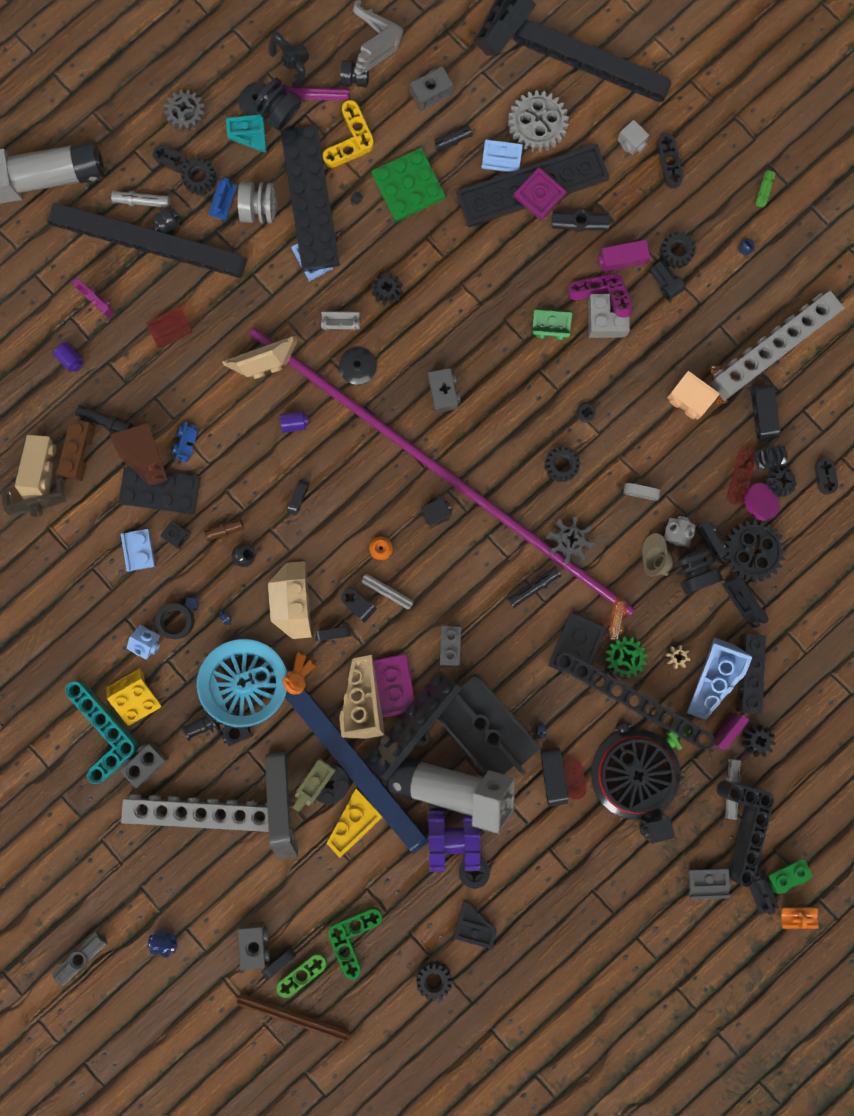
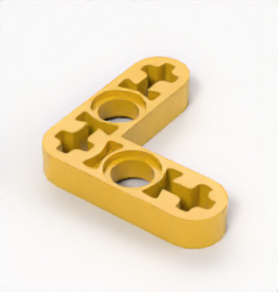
M349 100L342 105L343 117L353 138L332 146L323 153L324 163L330 168L337 167L369 153L374 147L373 137L357 103ZM350 107L353 110L354 118H352L350 112L347 111V108ZM361 123L363 128L356 131L353 129V125ZM362 135H364L366 142H368V146L362 143ZM347 146L354 149L353 153L349 155L345 154L343 150ZM339 150H340V153H341L342 158H340V156L338 155V151H339ZM329 155L334 157V161L329 159Z

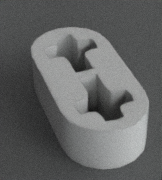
M625 483L623 491L626 495L649 500H659L661 490L632 483Z

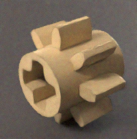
M678 645L677 650L674 647H670L671 652L665 654L669 657L667 664H674V669L678 668V664L685 668L684 663L691 660L686 655L689 650L683 651L682 645ZM678 654L681 656V660L674 658V655Z

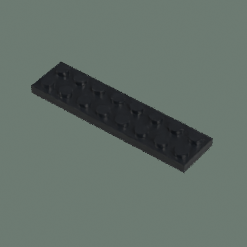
M317 125L280 130L302 271L307 272L340 266Z
M597 143L456 191L467 227L470 228L526 209L513 195L538 167L566 190V195L608 181L610 177Z

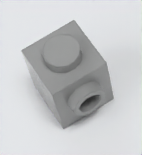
M633 120L620 132L618 141L621 143L622 148L633 156L637 151L640 153L646 148L649 134Z

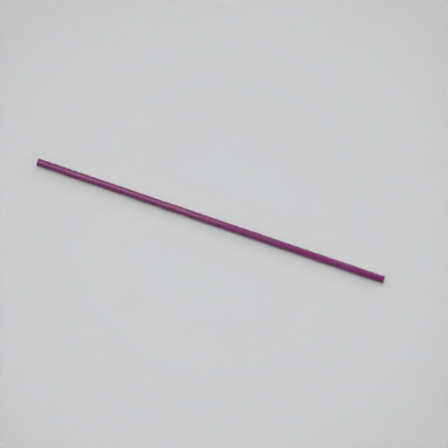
M255 327L249 333L251 337L263 346L275 343ZM291 355L288 361L290 366L628 616L633 613L635 608L571 561L566 565L563 564L565 557L558 551L550 555L551 546Z

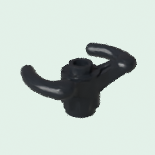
M274 32L269 41V54L271 57L276 55L277 43L282 50L281 61L283 65L288 69L295 68L297 70L298 78L293 82L292 86L299 88L305 79V67L303 64L309 59L308 50L303 45L293 47L279 32Z

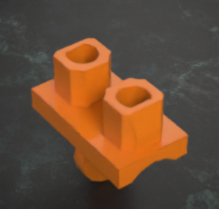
M781 907V928L819 929L817 920L818 908Z

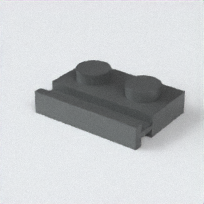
M728 868L688 869L689 898L691 900L731 898Z

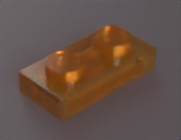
M615 597L608 633L610 639L618 640L619 634L622 635L624 623H621L622 616H626L627 605H625L623 598Z

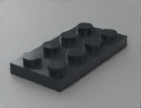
M124 467L118 504L195 515L200 477L165 472L168 480L157 485H148L130 467Z

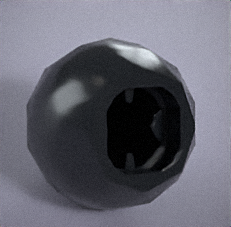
M238 544L232 550L231 556L235 565L248 567L255 561L256 554L251 545Z

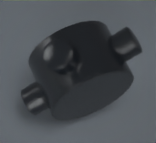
M362 191L355 192L350 199L352 206L358 205L362 201Z
M628 722L619 724L615 731L619 733L629 731L632 725L628 724Z

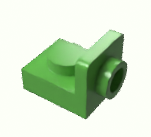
M688 725L682 727V733L685 736L690 734V727ZM669 731L665 732L668 736L666 741L669 746L676 750L682 749L677 740L678 736Z

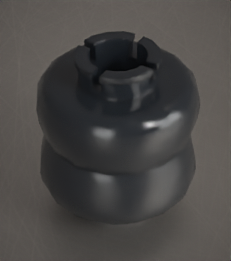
M164 207L160 212L153 215L154 222H152V225L157 232L169 234L172 230L179 228L178 220L180 217L174 208L170 210V208Z

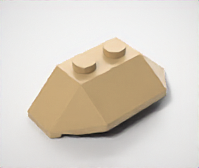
M292 336L222 362L226 367L246 377L258 379L265 376L264 372L271 370V373L283 370L281 366L287 365L298 339L297 336Z
M306 561L286 563L268 582L271 622L292 639L312 637Z

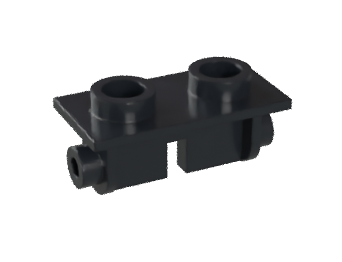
M764 870L757 872L755 881L749 888L760 915L766 912L768 915L774 914L776 912L775 909L779 907Z

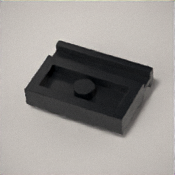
M707 520L695 527L707 549H712L713 554L711 556L713 559L721 558L727 554L725 551L727 549L726 545L721 539H718L716 535L717 530L713 523H709Z

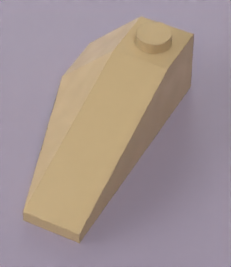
M372 655L353 658L348 677V687L344 695V705L340 713L341 737L366 739L384 736L383 715Z

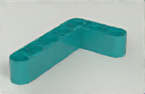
M82 681L70 682L65 689L67 697L113 747L87 773L88 780L93 784H98L106 781L123 766L126 760L134 756L139 749V744L86 683ZM76 685L80 687L78 695L73 690ZM89 699L93 702L92 709H88L86 706V702ZM100 714L106 717L104 724L99 721ZM113 728H116L119 732L117 738H114L111 734ZM126 742L131 745L130 753L124 749ZM111 756L117 759L115 766L110 763ZM97 769H99L102 772L101 779H98L95 776V771Z

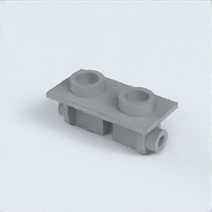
M321 312L322 329H360L359 312Z

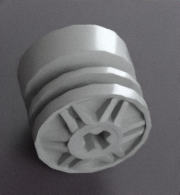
M240 182L238 188V214L240 222L254 223L256 214H258L260 223H264L265 219H267L268 223H274L277 212V195L274 183H267V187H265V183L260 182L258 191H256L254 182Z

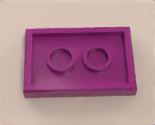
M407 654L373 660L383 717L403 714L407 707L415 700Z

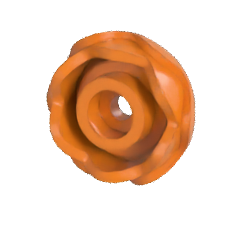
M379 536L371 541L369 551L374 559L386 560L392 554L393 546L388 538Z

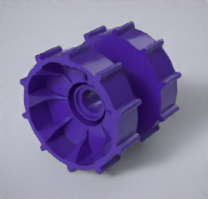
M429 811L430 872L445 871V854H464L465 871L480 870V831L478 827L472 826L471 815L463 813V827L444 828L443 811Z

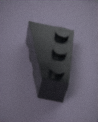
M495 0L473 42L486 56L499 55L535 8L536 4L532 0Z

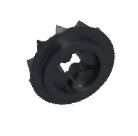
M784 466L776 467L769 472L767 485L772 493L785 497L795 491L794 488L797 484L795 482L796 476L791 473V469H786ZM783 477V480L786 481V482H788V483H785V484L782 485V482L779 481V480H777V479H780V478Z
M480 858V870L477 871L483 873L476 874L475 880H473L471 873L465 871L463 861L459 868L461 882L472 889L484 886L490 877V868L486 861Z

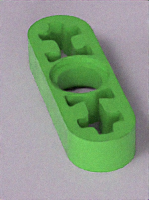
M315 953L279 981L277 993L283 998L292 996L324 971L327 964L326 957L322 953ZM314 959L317 961L321 959V967L315 966L312 969L313 974H311L310 967L314 964ZM299 970L306 971L307 978L305 980L297 978L296 973ZM293 978L295 983L290 986L289 992L288 990L283 991V983L288 985Z

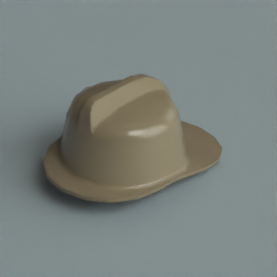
M658 533L651 534L647 537L642 547L644 571L651 577L656 575L667 576L673 565V556L667 550L664 537Z

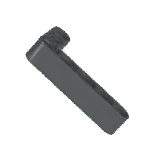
M286 752L266 754L270 846L278 860L298 857L297 840L291 830Z

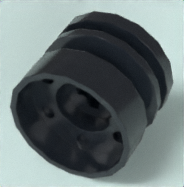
M276 77L259 93L253 109L257 113L260 112V116L263 118L271 113L268 123L277 131H280L297 113L303 100L293 91L285 96L287 86L285 84L281 85L282 81Z
M712 549L694 552L673 563L674 568L682 565L684 567V570L676 573L677 575L686 574L688 577L680 582L684 594L723 581L719 568L709 569V565L713 564L716 559L706 561L705 557L713 554Z

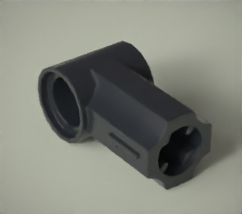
M664 261L658 262L650 269L649 272L660 285L661 293L667 300L670 301L686 290L682 279L679 276H675Z

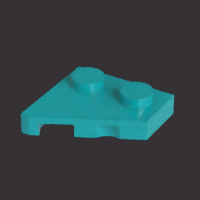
M253 115L226 118L227 137L229 140L261 152H267L263 117Z

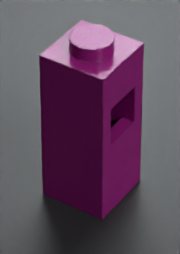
M647 240L602 248L600 255H598L599 267H602L603 272L645 265L650 260Z

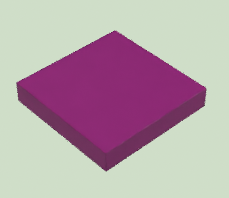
M538 167L514 193L513 197L542 221L566 195L567 191Z
M733 713L714 736L715 742L713 747L726 750L749 719L744 715Z

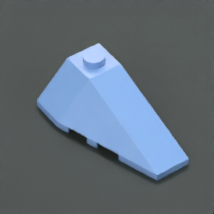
M714 637L687 713L706 720L724 697L733 690L738 681L745 676L752 656L734 644Z

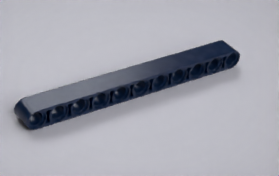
M305 688L300 694L295 695L287 691L285 698L407 848L415 854L427 844L429 840L349 741L341 737L340 730Z

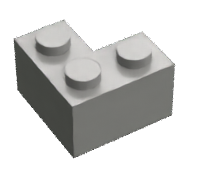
M591 294L588 299V338L626 337L630 331L629 316L622 318L618 317L615 313H610V294Z

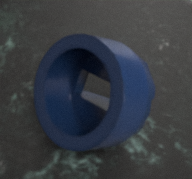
M744 239L739 244L738 250L742 255H749L753 252L755 243L751 239Z

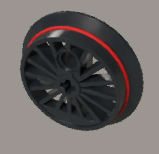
M632 729L612 735L599 747L592 762L591 780L598 799L608 810L620 817L638 820L659 814L673 801L680 784V766L674 751L661 737L645 730ZM636 742L643 743L639 760L637 758ZM631 744V750L624 749L623 746ZM650 744L655 748L644 762L647 746ZM618 749H620V751L617 754V757L613 755ZM660 751L664 757L649 765ZM625 753L631 754V761L629 763H624L622 760ZM609 759H614L620 764L622 769L607 765ZM664 762L668 764L669 769L651 771ZM606 769L624 773L625 775L605 777ZM635 771H637V772L640 773V774H639V777H640L639 779H636V778L634 777V776H635V773H634ZM669 773V782L650 776ZM625 779L608 790L606 782ZM648 780L661 783L666 786L661 789H658ZM627 785L615 800L611 794ZM646 785L653 789L655 792L651 794ZM642 788H643L644 792H645L646 795H647V797L644 798V799H643ZM631 789L628 805L620 804ZM637 790L639 802L633 805Z

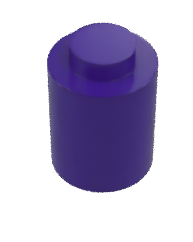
M67 342L59 345L53 352V355L69 372H77L82 368L83 358Z
M303 411L280 414L283 433L306 430V426L309 425L308 415L304 414Z

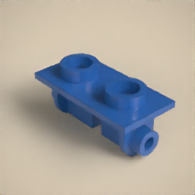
M227 178L219 180L208 213L209 216L223 220L227 219L237 185L231 184Z
M188 422L182 423V426L179 425L176 436L178 441L172 447L171 454L174 455L172 460H176L178 457L184 463L190 460L193 447L186 444L187 442H195L198 430H196L197 426L190 424L187 427Z

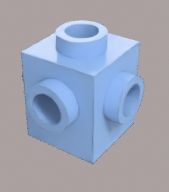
M139 625L131 634L127 649L147 660L151 654H156L158 651L160 635Z

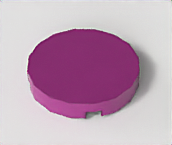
M757 483L748 488L744 498L745 505L750 514L753 513L756 519L762 521L774 518L780 508L777 495L772 493L768 485L763 483Z

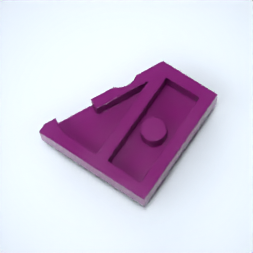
M77 277L74 279L72 284L106 317L110 318L114 314L110 310L112 305L104 298L100 300L96 296L98 293L90 285L86 287Z

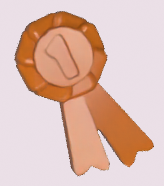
M300 652L296 654L293 671L286 673L282 679L284 689L293 695L300 694L306 686L304 677L316 667L312 664L311 660L303 666L306 655H301Z

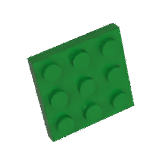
M422 148L371 171V175L395 223L445 200V194Z

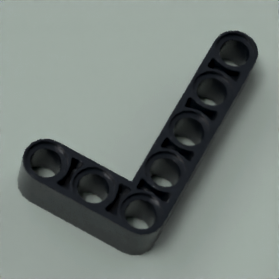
M723 780L717 785V794L721 798L745 805L729 867V879L744 887H750L755 881L774 804V797L770 792Z

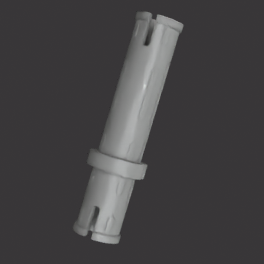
M114 190L111 195L112 203L129 204V206L170 207L169 196Z
M728 759L727 781L739 784L742 782L740 777L741 760ZM726 799L725 818L738 819L739 803Z

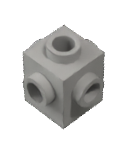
M678 516V519L669 518L664 539L673 545L689 548L696 526L685 517Z

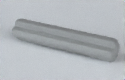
M368 574L363 576L361 580L363 584L406 609L412 607L413 600Z

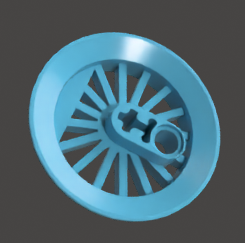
M233 640L220 645L205 658L197 676V693L202 706L215 720L233 727L253 726L267 720L281 706L287 692L284 689L282 679L287 671L280 656L269 646L255 640ZM237 656H243L242 673L235 659ZM247 656H252L254 659L248 671H246ZM232 659L237 675L224 663L225 661ZM259 659L265 662L260 667L255 668ZM220 666H222L231 675V677L219 673L216 670ZM269 666L273 672L269 673L266 668ZM264 674L267 677L264 681H258L256 679L257 676ZM215 677H218V678H220V679H222V680H225V681H227V682H229V683H226V682H216ZM275 677L276 683H270V678ZM244 682L246 687L242 688L240 683ZM259 689H275V693L271 695ZM255 694L270 699L271 701L266 706ZM250 696L262 707L261 711L255 712ZM245 697L252 715L244 716ZM234 698V700H233V702H232V704H231V706H230V708H229V710H228V712H227V709H226V706H225V705H226L227 703H229V702ZM240 699L239 716L232 715Z

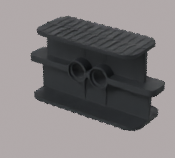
M475 674L461 687L462 689L456 695V699L447 706L438 717V721L442 723L444 728L455 738L457 743L468 753L485 775L488 771L504 775L513 766L524 775L526 771L521 766L538 750L540 751L541 747L481 678ZM479 717L484 718L486 721L483 728L475 726V720ZM492 732L498 734V740L495 743L488 741V735Z

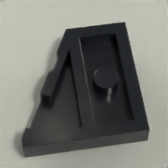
M463 900L454 939L492 949L497 928L471 904Z

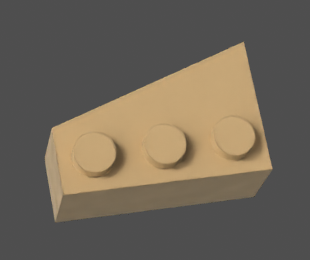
M27 435L15 483L16 489L26 503L49 505L56 445L48 436Z

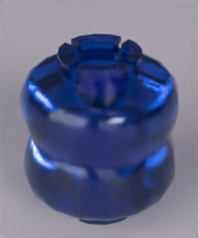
M157 930L154 935L149 936L147 948L150 947L151 955H160L168 958L172 952L175 953L178 940H175L174 933H165L164 931Z

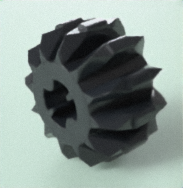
M382 273L381 279L375 278L376 283L372 284L371 287L374 289L372 296H377L376 302L382 300V304L385 306L387 301H389L390 305H393V299L396 301L400 300L398 295L403 294V290H401L403 284L398 282L399 277L396 276L392 279V273H389L388 277H385L384 273ZM385 287H388V289H390V291H389V292H386V290H385L384 288H385Z
M782 445L762 448L754 453V463L757 469L760 470L779 467L788 462V454Z
M759 724L757 727L751 725V731L748 729L744 730L747 737H741V739L746 740L742 747L748 748V754L753 753L754 757H759L761 754V756L766 757V751L773 752L770 745H776V742L771 741L775 735L769 734L771 730L769 727L764 728L762 724ZM757 737H760L762 740L759 741L760 744H756L755 740H758Z

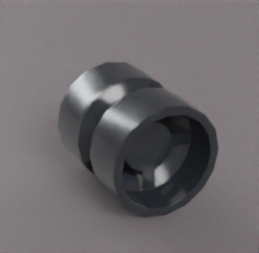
M342 60L341 86H352L355 83L357 87L367 88L369 71L357 75L354 72L356 67L354 62Z

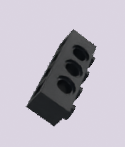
M741 634L740 649L750 654L752 659L745 676L738 681L737 711L762 714L766 635Z

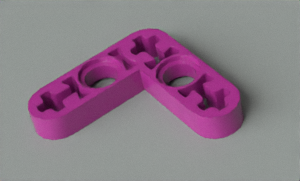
M618 274L575 281L568 286V296L573 300L589 298L591 294H610V302L618 317H628L632 313V301L622 277ZM615 294H622L623 296H622V297H615L614 295H615Z

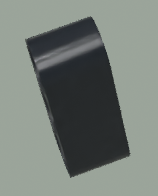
M773 384L752 386L751 399L757 439L779 438L780 427Z
M560 748L540 750L548 807L568 804Z

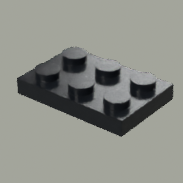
M570 613L548 666L561 671L557 668L555 660L559 654L565 652L591 665L606 628ZM562 656L559 660L560 665L563 667H568L570 664V660L566 656ZM579 666L577 674L584 677L587 674V669L584 666Z

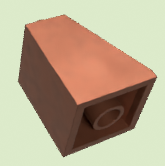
M148 423L110 434L119 457L148 485H157L168 480Z

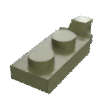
M320 758L296 791L295 797L298 800L292 808L299 812L305 804L310 806L336 769Z

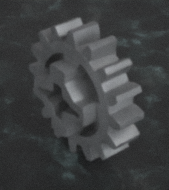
M180 90L179 95L173 92L174 98L168 97L169 104L164 105L166 108L164 114L167 117L168 123L172 124L174 129L179 126L181 132H183L184 128H187L188 132H190L192 126L197 129L196 124H202L201 118L206 116L204 113L206 109L201 97L198 98L195 92L191 95L190 90H187L186 93Z

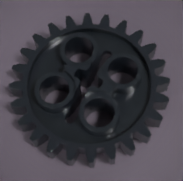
M748 520L744 522V526L741 523L737 524V529H731L733 535H726L729 541H724L727 546L725 550L727 556L723 557V560H729L725 566L733 567L730 573L737 571V576L740 575L742 577L744 575V581H748L751 578V582H756L758 578L761 582L764 581V576L770 579V572L777 574L778 572L775 567L782 568L779 561L785 560L781 556V554L786 553V550L781 549V546H784L785 543L779 542L783 536H776L777 529L771 531V524L764 527V521L759 522L758 525L756 520H753L751 525ZM745 534L751 538L750 544L744 542L743 537ZM763 540L768 541V543H769V548H768V549H764V548H763V546H762ZM751 548H754V550L757 551V554L753 555V551H751ZM739 553L745 555L746 560L744 563L739 560ZM758 558L764 561L763 568L757 565Z

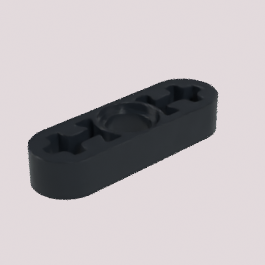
M666 133L660 136L657 142V150L665 184L667 187L675 189L683 181V172L675 138L671 134ZM664 140H666L667 143H670L668 146V152H666V145L662 144ZM672 157L675 160V164H666L665 158ZM672 170H674V177L678 178L676 182L671 179Z

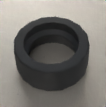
M170 603L163 606L157 613L155 621L157 630L162 636L175 640L189 635L194 628L195 622L191 610L185 605ZM172 610H179L186 617V625L180 632H170L164 625L166 614Z

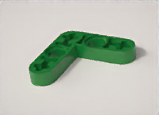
M372 907L332 924L329 928V939L342 972L349 980L358 978L361 972V964L350 938L380 925L383 916L378 908ZM372 912L374 913V915L378 914L376 922H374L373 919H371L366 922L368 926H365L364 920L361 916H364L365 919H368ZM352 920L360 921V929L353 930L350 927V922ZM334 928L342 930L340 934L342 942L336 945L339 942L338 936L332 934L334 933ZM340 947H349L350 954L342 956L339 952ZM352 957L354 959L351 960V965L353 968L357 967L355 974L348 972V960Z

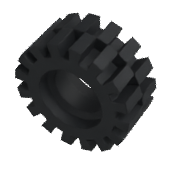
M195 157V161L189 159L190 163L185 162V168L182 167L181 178L186 189L192 194L195 192L199 196L201 192L203 195H206L205 191L207 190L210 193L211 187H215L214 182L217 183V176L213 166L208 160L205 161L204 158L199 160L198 157ZM196 171L206 173L205 179L198 183L192 180V175Z
M676 231L675 234L672 232L669 236L665 237L659 252H661L660 258L663 257L662 261L667 262L668 267L673 265V269H676L677 266L680 269L688 265L696 252V245H694L695 240L690 239L692 237L690 234L685 236L686 232L683 231L680 234V231ZM673 244H680L684 247L685 252L682 256L672 254L671 246Z
M561 446L560 448L556 447L548 454L545 460V470H547V475L552 477V480L567 482L577 474L580 469L579 456L575 454V450L572 451L570 447L565 448V446ZM560 457L566 458L570 464L569 469L559 471L555 466V461Z
M429 961L428 964L424 963L417 973V989L422 997L426 996L427 1000L429 998H432V1001H436L437 998L439 1000L443 999V996L446 997L448 991L451 990L452 976L449 968H446L444 963L440 964L439 961ZM432 973H436L442 978L440 986L436 988L430 987L426 982L427 977Z

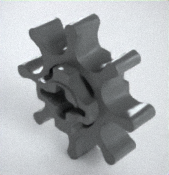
M577 517L571 520L570 527L564 526L561 519H558L555 525L559 528V534L549 532L546 535L547 539H553L557 543L556 548L550 550V555H553L556 551L563 552L565 555L563 564L565 565L570 561V555H576L579 561L583 562L586 557L582 554V548L592 549L595 546V543L587 542L584 538V534L589 533L591 527L588 526L585 530H579L576 526Z

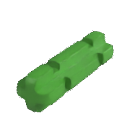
M767 170L765 172L755 203L756 206L765 207L776 175L774 171Z

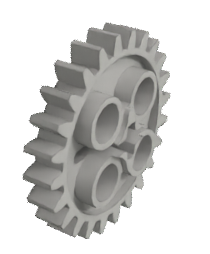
M536 90L534 96L528 92L527 98L521 95V102L516 100L515 106L511 107L512 113H509L508 117L510 119L508 126L511 127L509 132L514 133L513 140L519 138L518 144H525V150L528 146H531L532 152L535 147L538 148L539 152H541L542 147L549 151V145L555 148L556 141L561 143L562 137L566 135L565 130L568 129L569 125L567 124L569 117L565 116L567 115V109H563L564 103L558 104L559 97L554 100L552 99V93L547 97L545 96V91L542 92V95H539ZM534 107H539L541 110L537 111ZM547 119H554L555 122H549ZM527 120L529 124H523L521 121ZM541 132L543 136H537L535 133Z

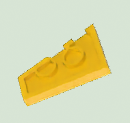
M357 787L327 842V845L339 858L382 818L376 808Z

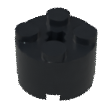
M328 763L336 769L329 781L334 780L333 787L325 785L316 800L326 805L341 801L350 787L349 775L337 763Z

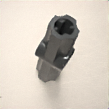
M96 930L52 973L54 980L58 984L65 986L108 944L104 934ZM77 954L83 956L84 962H80L77 959Z

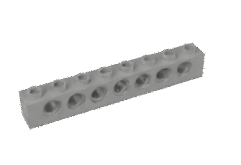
M831 291L825 295L820 293L812 300L814 302L812 305L807 303L798 310L800 312L799 315L795 316L793 314L784 321L786 325L783 327L778 325L770 332L772 335L769 338L766 336L761 338L756 343L758 345L756 348L750 347L742 353L743 358L740 360L735 358L728 364L729 368L726 371L722 368L713 375L715 379L710 384L720 393V397L724 401L841 312L844 307ZM773 341L777 342L779 347H776ZM759 352L763 353L765 358H762ZM745 363L749 364L751 369L746 368ZM730 374L735 375L736 380H733Z
M129 794V797L123 799L121 823L269 832L267 802H265V805H258L257 801H246V804H240L238 800H226V803L219 802V799L213 798L207 799L206 802L199 801L200 798L189 797L188 800H180L178 796H169L168 799H161L160 795H149V798H141V794ZM141 804L148 807L147 814L141 812ZM161 805L167 808V815L160 813ZM180 806L186 808V810H187V815H186V816L180 815V813H179V808H180ZM199 808L206 810V817H201L198 814ZM218 809L225 810V818H220L218 816ZM238 810L245 812L246 817L244 820L237 817ZM262 811L265 814V820H258L256 812Z

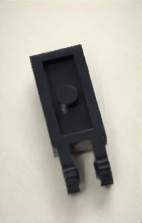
M740 575L723 584L730 598L751 627L756 628L760 623H767L768 616L765 610L761 609Z

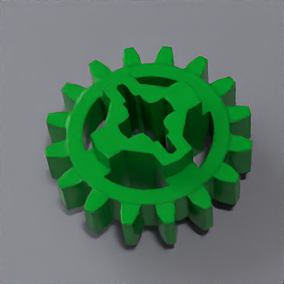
M622 637V642L619 639H615L616 644H609L611 650L605 651V653L609 654L605 661L610 662L607 668H613L612 674L618 672L619 678H622L624 674L626 679H630V674L637 677L636 671L643 672L644 670L641 668V665H647L643 658L648 657V655L642 653L645 647H639L640 641L633 643L634 638L632 637L628 641L626 637ZM624 645H630L634 650H627ZM617 649L618 654L616 659H614V653ZM624 654L630 655V657L628 658L629 662L622 661V658H624ZM638 656V663L637 665H635L634 662L636 657ZM624 665L628 671H623L618 666Z

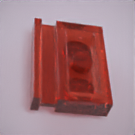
M181 307L146 323L159 349L193 333Z

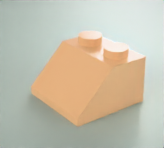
M688 371L667 398L673 406L685 410V414L688 417L698 420L720 393Z

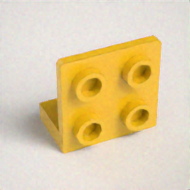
M140 668L106 687L107 700L128 726L161 708L160 702L145 684L144 673Z

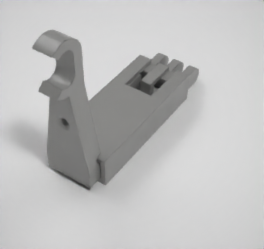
M361 0L355 1L353 12L365 20L379 34L361 46L360 51L362 52L358 55L354 70L357 75L369 71L396 52L404 31L399 25L373 13V9L364 10L361 8Z

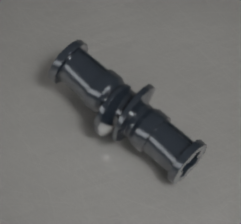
M238 704L232 713L235 716H239L240 713ZM205 710V717L181 727L187 740L190 741L192 737L203 734L209 729L212 733L214 732L213 728L221 731L220 724L223 723L215 720Z

